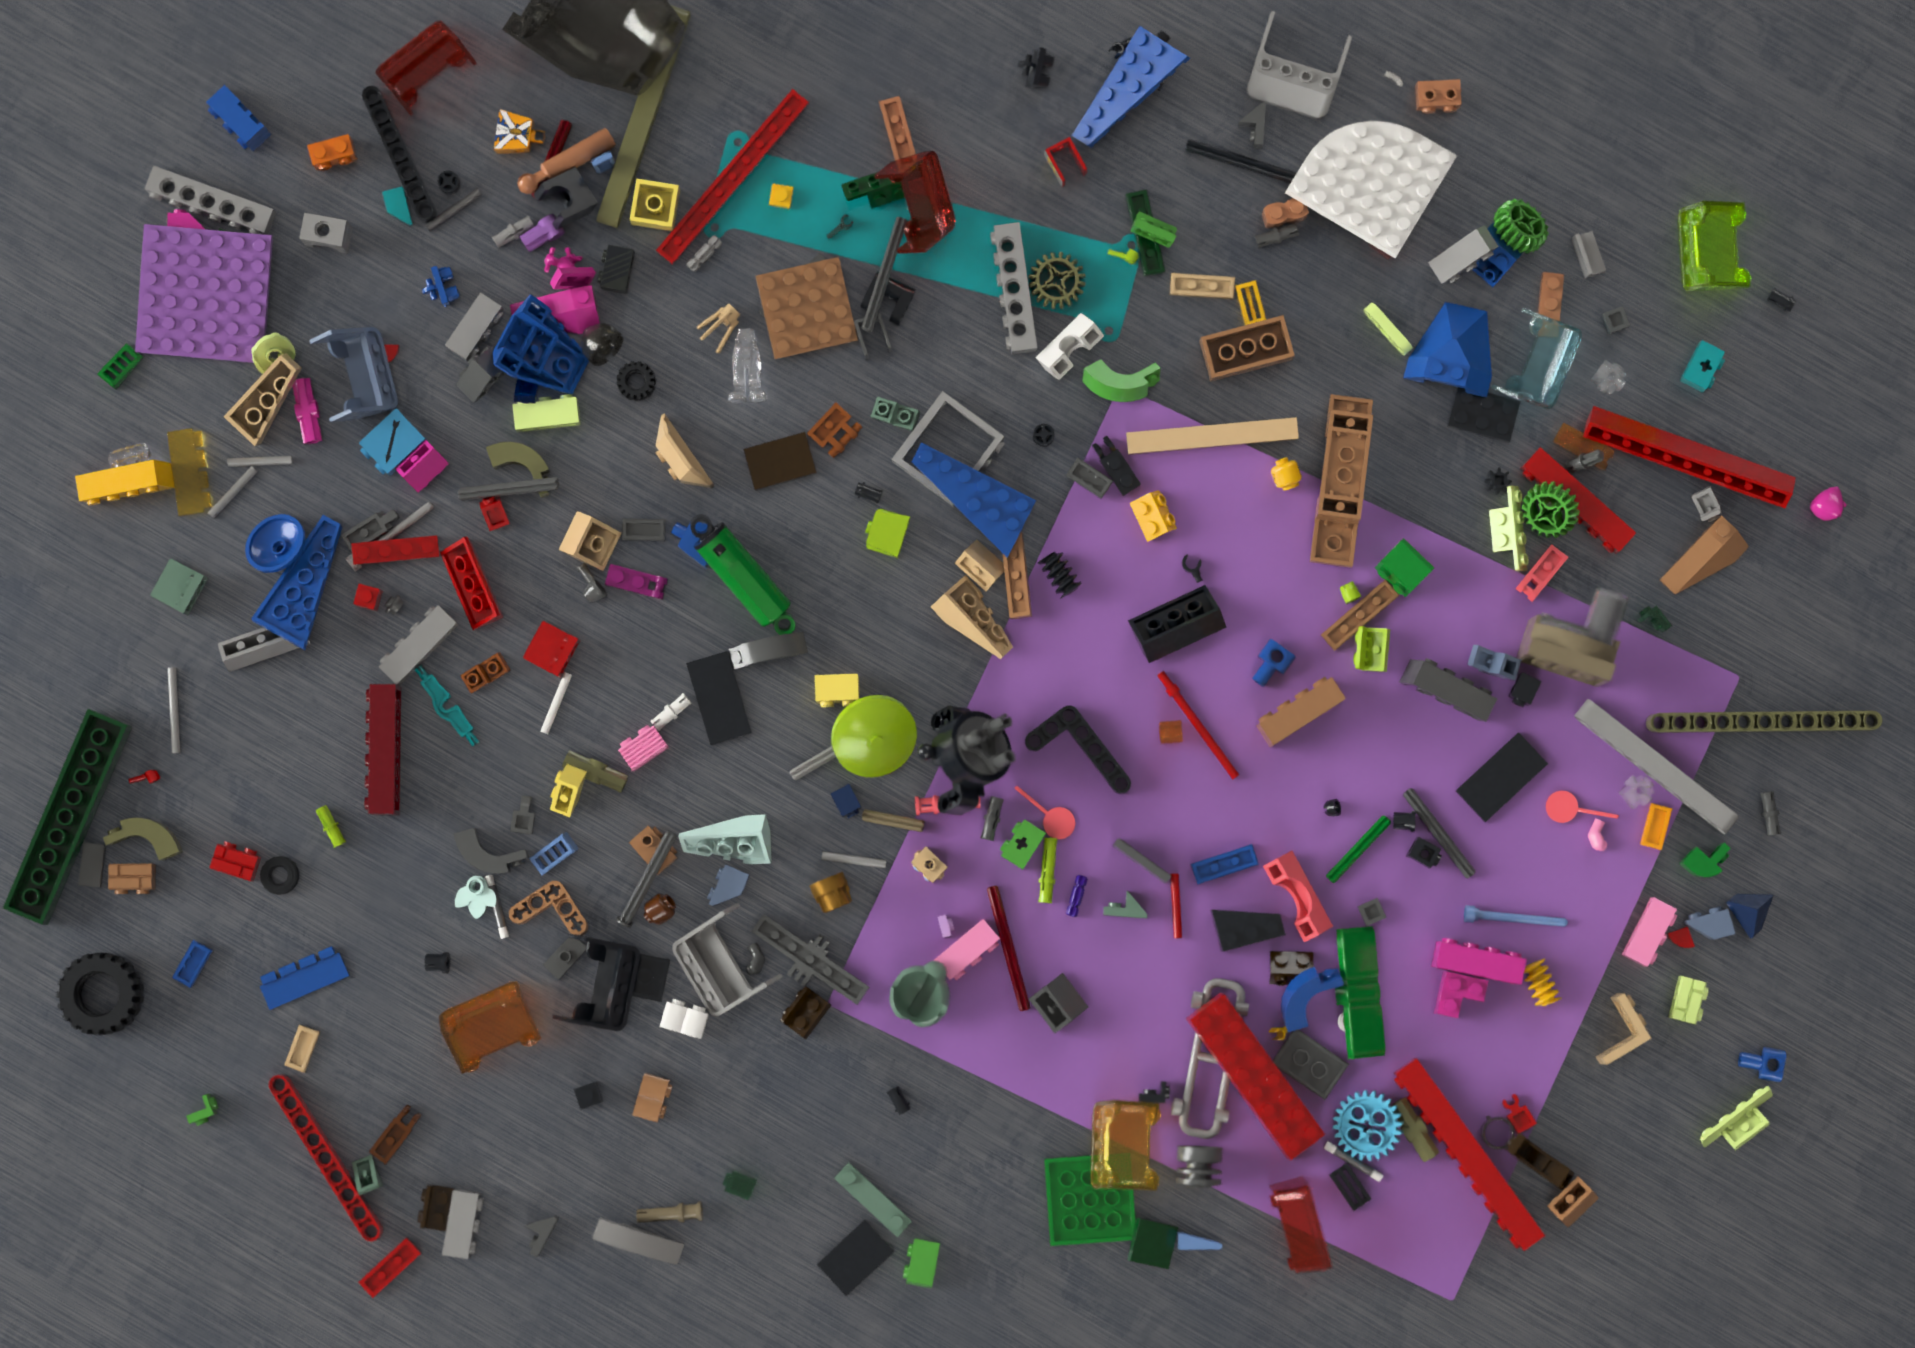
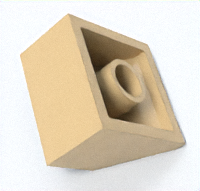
M577 511L559 550L604 571L621 532L589 515Z

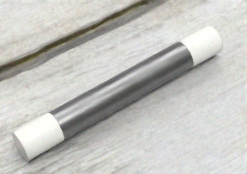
M493 874L485 876L488 887L495 892L497 898L493 911L500 938H507L509 934Z
M1326 1142L1324 1145L1325 1150L1376 1181H1381L1382 1173L1359 1159L1351 1157L1349 1153L1344 1152V1150L1331 1142Z

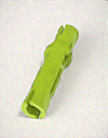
M1044 838L1042 872L1038 882L1040 883V903H1052L1053 884L1056 883L1054 879L1056 838Z

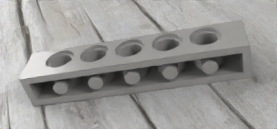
M153 166L145 186V190L150 194V198L161 201L162 198L169 200V204L174 207H188L191 213L199 216L202 213L207 214L209 219L221 223L224 220L229 222L230 227L241 230L243 227L248 229V233L268 235L276 216V212L272 208L157 166ZM169 184H174V191L166 193V187ZM190 191H194V198L192 200H186V194ZM208 199H215V203L212 207H205V203ZM228 206L235 207L231 215L225 214V209ZM248 213H254L255 215L251 222H245V216Z
M1020 223L995 225L994 232H990L992 245L996 244L997 253H993L995 266L999 265L1000 274H996L998 287L1002 286L1003 294L999 295L1001 308L1005 307L1006 315L1002 316L1003 326L1008 328L1009 336L1005 337L1006 347L1011 349L1012 354L1037 351V342ZM1009 242L1014 248L1010 252H1006L1001 246L1003 243ZM1008 263H1013L1017 269L1009 273L1004 267ZM1011 284H1016L1020 290L1012 294L1007 288ZM1013 305H1019L1023 311L1015 315L1011 312L1010 308ZM1016 326H1023L1026 332L1018 336L1014 333L1013 329Z

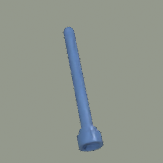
M1466 905L1464 909V922L1474 923V921L1483 919L1565 927L1568 924V920L1565 918L1479 911V908L1471 905Z

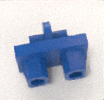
M431 267L436 284L433 285L431 278L426 279L427 287L423 288L422 292L424 295L430 294L431 300L438 299L436 295L438 291L444 307L450 306L451 301L460 298L456 285L445 289L444 282L454 279L450 267Z

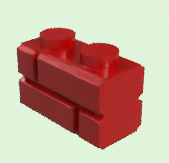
M224 841L223 845L217 844L210 869L253 882L261 861V857L256 856L257 851L245 848L244 851L237 850L236 844Z

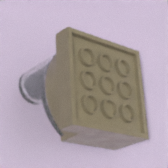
M1596 588L1584 627L1555 619L1553 615L1541 612V615L1537 614L1528 620L1516 658L1520 659L1521 663L1595 687L1610 682L1616 667L1614 660L1621 642L1616 639L1629 598L1614 591Z

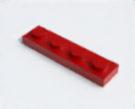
M437 535L351 543L353 565L439 557Z

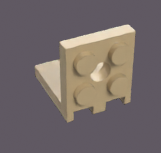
M1616 993L1610 998L1632 1035L1595 1056L1598 1062L1603 1065H1608L1651 1039L1644 1027L1647 1025L1641 1014L1635 1012L1633 1008L1635 1006L1634 1001L1630 995L1626 996L1625 993Z

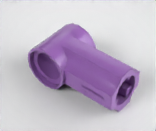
M553 213L541 219L538 225L519 236L529 253L547 241H554L565 233L563 227L556 230L552 223L556 219Z

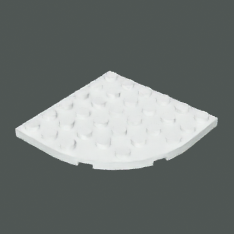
M1381 121L1354 123L1328 134L1311 150L1285 193L1396 258L1457 155L1412 129L1398 124Z

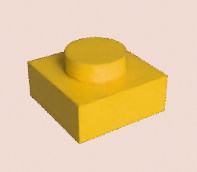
M772 183L769 206L790 209L794 187Z

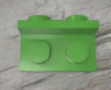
M1138 212L1130 231L1170 248L1176 238L1177 228L1147 214Z

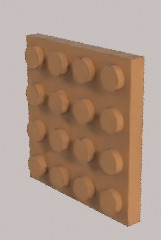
M839 257L755 276L774 359L858 340Z

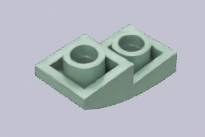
M877 397L871 417L913 431L916 427L920 411Z

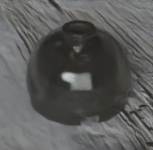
M607 323L589 326L583 332L581 340L582 353L594 366L603 365L608 362L606 358L611 353L614 357L623 343L622 334L614 326Z

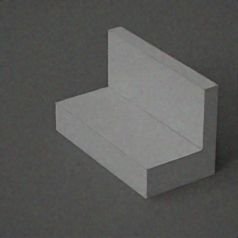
M1593 231L1581 235L1579 233L1575 234L1571 240L1585 279L1606 272Z

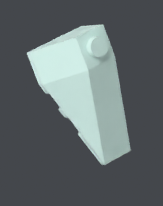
M766 814L741 816L679 833L678 836L683 852L708 857L714 854L724 856L723 859L729 861L731 858L740 859L745 864L771 863V835Z

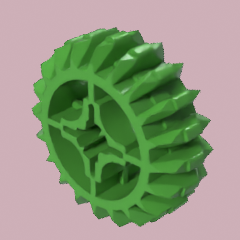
M1522 199L1504 202L1497 209L1493 218L1495 221L1493 226L1497 228L1496 233L1501 236L1500 240H1504L1506 246L1510 245L1513 251L1518 249L1519 253L1525 252L1528 254L1538 250L1547 240L1549 233L1547 231L1548 225L1545 224L1546 219L1541 217V213L1536 211V207H1531L1529 202L1524 203Z
M1546 481L1541 485L1536 484L1527 492L1523 499L1524 504L1521 509L1525 511L1522 517L1528 518L1526 525L1532 524L1531 531L1539 530V536L1543 533L1546 534L1547 538H1550L1551 535L1555 538L1559 537L1560 534L1564 536L1578 522L1577 516L1580 514V510L1576 508L1579 506V502L1573 501L1576 495H1569L1570 488L1562 489L1563 483L1559 484L1558 487L1555 481L1550 484ZM1537 500L1539 501V504H1538V505L1540 506V512L1537 511V507H1536V501H1537ZM1562 507L1564 508V511H1565V520L1562 518V515H1563L1562 512H1561V508H1562Z

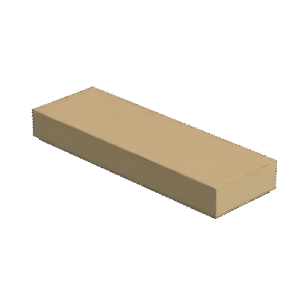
M1171 273L1170 295L1234 299L1235 277Z

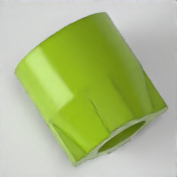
M1353 581L1340 587L1346 604L1362 597Z

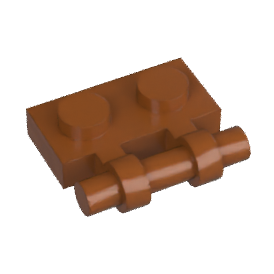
M835 403L807 432V435L821 448L830 443L833 447L829 450L828 454L835 458L838 453L841 454L845 450L844 447L851 439L854 440L858 436L857 433L863 427L858 422L850 427L847 422L852 416L838 403ZM843 429L846 433L837 441L834 436Z

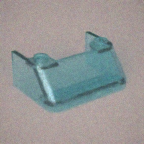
M1522 308L1521 312L1533 316L1529 327L1531 334L1536 335L1535 341L1521 376L1517 374L1512 375L1507 380L1505 388L1494 384L1491 388L1517 399L1550 409L1557 402L1580 344L1582 333L1576 327Z

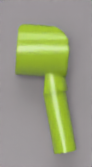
M1129 249L1127 254L1108 250L1109 255L1120 257L1129 264H1134L1139 258L1138 253L1132 249Z

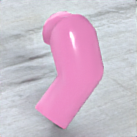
M1596 818L1588 833V839L1595 850L1604 851L1607 848V842L1604 841L1601 831L1605 822Z

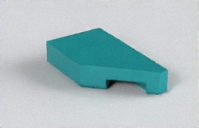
M404 187L382 191L387 212L407 225L412 226L413 223Z

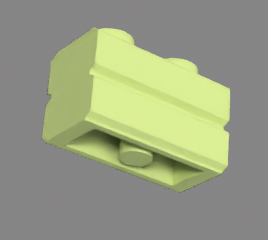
M1678 976L1668 1018L1695 1025L1697 1021H1701L1703 1016L1702 1000L1707 999L1709 988H1706L1707 983Z

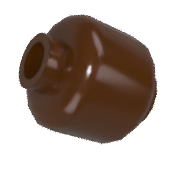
M658 893L646 901L643 915L649 923L653 922L656 925H662L675 915L676 904L668 894Z

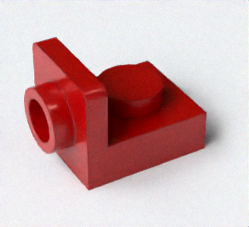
M500 496L487 497L479 503L489 531L510 524Z

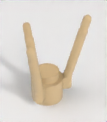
M727 304L697 326L698 329H701L718 317V320L700 337V340L703 341L721 323L725 326L730 324L716 350L717 354L721 352L733 329L739 323L737 320L740 316L738 311L730 304Z

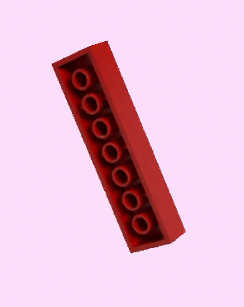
M1219 993L1185 1018L1287 1159H1294L1326 1135L1225 994Z

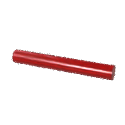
M1179 873L1170 874L1174 938H1182Z

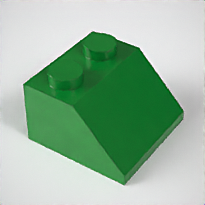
M1403 538L1375 566V569L1381 578L1393 585L1394 590L1398 594L1406 597L1434 567Z

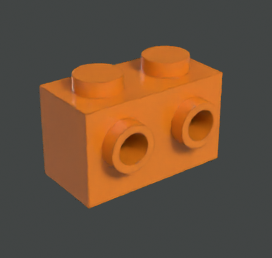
M349 134L307 145L312 165L316 170L324 171L332 168L334 165H347L352 163L353 160H357L353 140Z

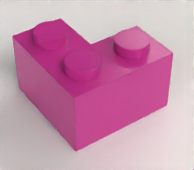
M1443 971L1434 1013L1458 1018L1462 998L1484 1002L1488 981Z

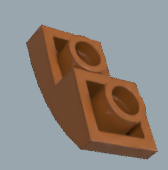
M498 652L460 676L472 694L511 670L501 653Z

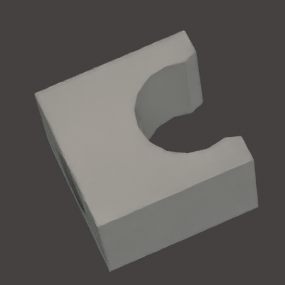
M304 213L299 239L307 247L314 248L315 245L325 246L348 254L353 227L347 220ZM323 227L330 228L326 236H320V230Z

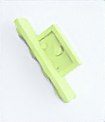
M1510 485L1507 486L1509 507L1489 510L1493 552L1513 550L1515 571L1523 572L1527 571L1529 559L1525 552L1527 538L1523 531L1525 518L1522 517L1523 512L1521 511L1522 492L1519 490V486Z
M1770 1087L1758 1089L1750 1100L1741 1102L1733 1113L1724 1115L1713 1128H1707L1700 1137L1702 1145L1707 1147L1722 1135L1736 1151L1769 1126V1121L1757 1108L1773 1096Z

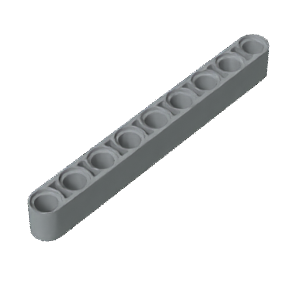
M1587 699L1574 715L1580 723L1721 833L1726 835L1738 820L1739 816L1591 700Z

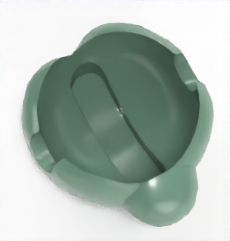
M930 961L924 966L908 967L898 975L890 989V1005L897 1017L910 1020L918 1027L932 1026L944 1017L950 1003V991L946 981L947 970L944 964L939 961Z

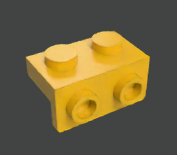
M1159 490L1150 492L1130 503L1147 542L1177 529L1175 518L1169 512L1166 506V499Z

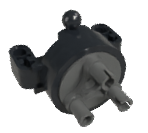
M947 706L933 714L931 728L939 733L932 740L931 745L928 743L921 744L917 754L922 760H930L932 758L934 766L941 767L946 776L952 781L953 789L942 794L938 800V810L941 813L960 816L975 809L979 803V797L985 796L984 786L1000 779L1006 774L1010 764L1015 761V754L1011 750L1009 738L1004 730L1012 725L1010 716L1007 717V714H1003L994 719L986 713L970 711L968 708Z

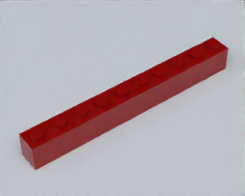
M1593 406L1586 421L1583 437L1782 508H1786L1793 495L1796 477L1596 406Z
M1413 1058L1395 1071L1396 1078L1394 1081L1401 1090L1405 1088L1408 1092L1407 1099L1413 1107L1418 1106L1422 1113L1419 1115L1424 1123L1432 1125L1435 1130L1432 1132L1439 1143L1442 1141L1447 1146L1446 1153L1452 1161L1454 1159L1460 1164L1458 1169L1464 1178L1469 1177L1473 1184L1470 1186L1478 1196L1482 1195L1486 1202L1483 1204L1491 1214L1494 1212L1499 1219L1496 1222L1500 1228L1510 1233L1512 1237L1509 1240L1516 1249L1520 1247L1521 1250L1525 1251L1545 1236L1419 1060Z

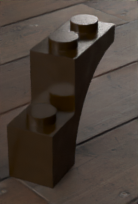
M1520 1133L1510 1139L1507 1151L1515 1159L1538 1173L1542 1178L1563 1191L1575 1174L1570 1168L1550 1156Z

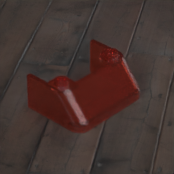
M436 21L379 65L375 74L411 116L414 113L409 106L416 103L418 97L416 90L447 65L461 67L467 62V59L474 66L477 62L459 38L442 21Z
M924 151L892 161L875 174V179L889 178L893 183L901 181L911 219L904 227L907 242L897 249L898 254L926 253L954 229L956 219L940 162L935 151Z
M1303 1176L1269 1185L1273 1195L1269 1196L1272 1207H1277L1290 1250V1258H1287L1290 1271L1294 1270L1295 1274L1332 1269L1309 1184Z

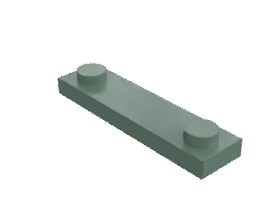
M849 1162L834 1177L838 1183L896 1237L912 1222L909 1217Z

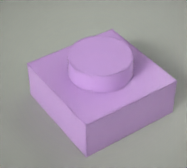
M946 915L939 916L938 921L943 938L952 936L950 932L954 931L952 919H947Z

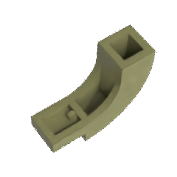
M500 442L486 447L491 464L495 470L507 465L519 464L530 470L533 479L548 478L547 476L543 477V475L550 473L549 467L532 448L517 442ZM549 491L539 492L541 498L550 495Z
M128 818L121 820L122 830H120V827L114 828L107 832V836L103 837L105 844L112 846L128 838L142 836L150 841L158 859L161 861L183 853L175 835L163 824L150 819Z

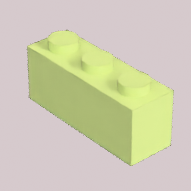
M572 394L561 395L560 399L554 400L551 397H541L536 402H530V399H522L517 401L518 404H512L515 430L517 432L581 425L578 399L573 397Z

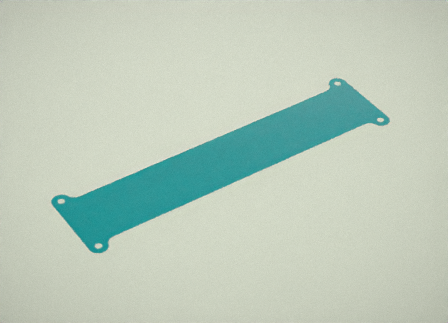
M734 131L727 137L717 177L749 141V137L744 132ZM736 138L742 140L741 146L734 145ZM768 154L765 155L703 229L709 238L712 236L720 238L729 229H739L881 266L897 217H902L907 220L892 270L999 297V295L1003 294L1002 286L998 287L996 274H1000L999 265L995 266L993 253H997L996 244L992 245L990 232H994L995 225L1019 222L1028 286L1029 283L1034 282V280L1029 279V274H1035L1031 271V267L1039 268L1036 265V260L1038 259L1044 263L1042 256L1046 255L1048 259H1051V252L1055 253V258H1058L1059 252H1063V259H1066V256L1070 254L1069 262L1077 259L1078 263L1075 265V268L1078 266L1083 267V270L1078 274L1084 273L1086 275L1084 279L1079 280L1086 282L1085 287H1078L1083 290V294L1075 293L1079 300L1076 302L1071 298L1072 306L1069 307L1066 302H1063L1064 309H1060L1059 303H1056L1055 309H1051L1052 303L1049 302L1048 306L1044 307L1045 299L1037 302L1036 299L1039 294L1034 296L1031 294L1036 287L1029 288L1031 306L1075 318L1082 313L1097 325L1104 335L1101 340L1105 342H1113L1120 336L1140 258H1138L1134 264H1129L1120 257L1108 254L1109 249L1127 254L1129 251L1128 242L1133 241L1136 244L1134 234L1125 235L1116 244H1108L911 192L912 196L871 209L867 195L851 201H847L841 185L858 178ZM772 183L794 187L790 209L769 206ZM713 223L719 225L718 231L714 232L711 230ZM1005 242L1001 246L1006 252H1010L1014 248L1009 242ZM1136 245V247H1135L1134 249H1132V250H1134V251H1136V252L1138 253V249H1137V245ZM1008 263L1004 267L1009 273L1017 269L1013 263ZM1053 265L1059 272L1069 271L1063 265ZM1047 268L1043 270L1039 277L1040 285H1043L1050 278ZM1054 276L1052 283H1056V285L1061 287L1060 283L1063 278ZM1074 276L1064 283L1067 293L1075 285ZM1011 284L1007 288L1012 294L1020 290L1016 284ZM1055 289L1045 290L1051 296H1061ZM1106 327L1113 328L1111 335L1105 333Z

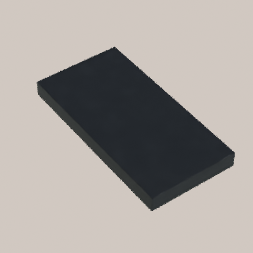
M728 651L686 663L710 745L751 734V728Z
M1518 732L1468 778L1456 792L1486 822L1548 763Z

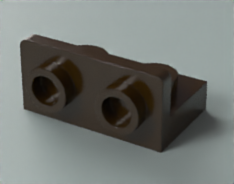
M805 986L796 994L791 1006L785 1009L780 1021L806 1040L831 1007V1004Z
M432 1184L427 1185L426 1189L423 1188L421 1201L424 1202L423 1210H419L417 1223H421V1229L446 1231L452 1193L455 1188Z

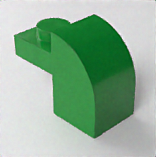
M1720 843L1707 856L1698 847H1694L1679 864L1696 877H1713L1723 871L1717 863L1722 864L1728 858L1729 854L1727 852L1731 848L1725 843Z

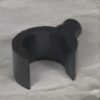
M1188 554L1185 555L1182 560L1184 571L1191 573L1196 583L1203 581L1199 570L1201 559L1195 569H1189L1185 564Z

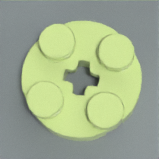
M272 333L262 337L252 347V360L258 371L262 374L276 360L273 357L269 359L270 353L273 351L279 352L277 353L278 357L281 354L287 353L293 360L295 359V348L285 336L279 333Z

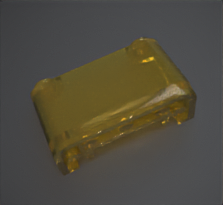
M1107 1100L1095 1103L1092 1115L1091 1184L1093 1188L1157 1191L1159 1176L1154 1169H1149L1150 1126L1156 1125L1157 1121L1160 1120L1159 1103Z

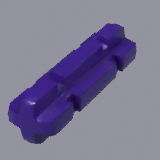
M1076 876V885L1073 886L1069 900L1070 906L1067 907L1066 911L1068 916L1077 917L1078 906L1081 905L1085 890L1083 888L1088 880L1085 876Z

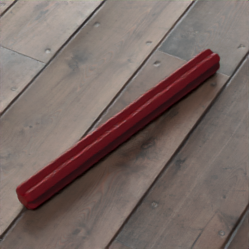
M991 886L987 888V893L1018 1008L1020 1011H1026L1030 1009V1003L998 886Z

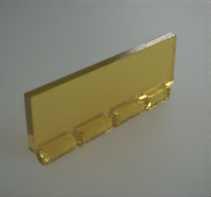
M193 428L167 432L178 516L204 513V508H210L212 505L210 492L201 491V489L209 488L207 471H199L198 469L206 467L204 450H196L197 447L203 446L202 432H193Z

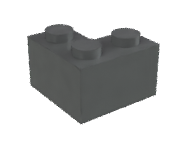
M497 344L492 347L487 346L479 356L477 354L472 356L468 361L469 366L459 374L460 379L456 386L473 403L486 395L494 382L506 374L493 365V350Z

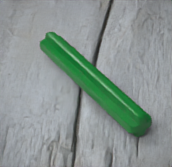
M1381 816L1326 875L1328 880L1335 883L1391 824V821L1386 816Z

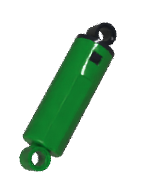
M699 514L694 516L690 522V528L693 535L699 538L693 546L760 626L766 627L772 624L779 635L792 633L795 629V621L793 616L786 611L791 604L786 595L723 522L713 526L711 520L706 515ZM697 522H705L707 528L704 531L696 530L695 525ZM788 619L790 625L784 629L778 626L779 621Z

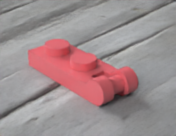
M1551 544L1516 587V590L1520 593H1525L1528 596L1527 599L1533 602L1565 563L1568 556ZM1530 581L1537 586L1534 590L1527 585Z

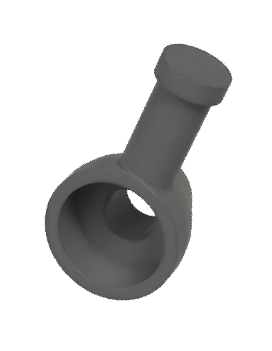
M586 563L578 566V572L582 574L588 583L583 591L586 599L592 603L607 596L606 590L593 577Z

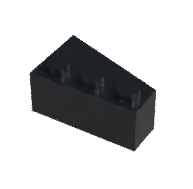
M1210 910L1221 952L1286 935L1280 914Z

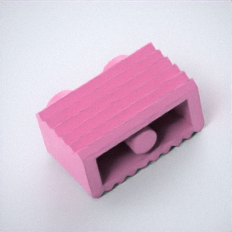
M646 725L638 731L639 736L633 740L629 737L620 743L621 748L618 751L633 772L669 748L654 725L652 727Z

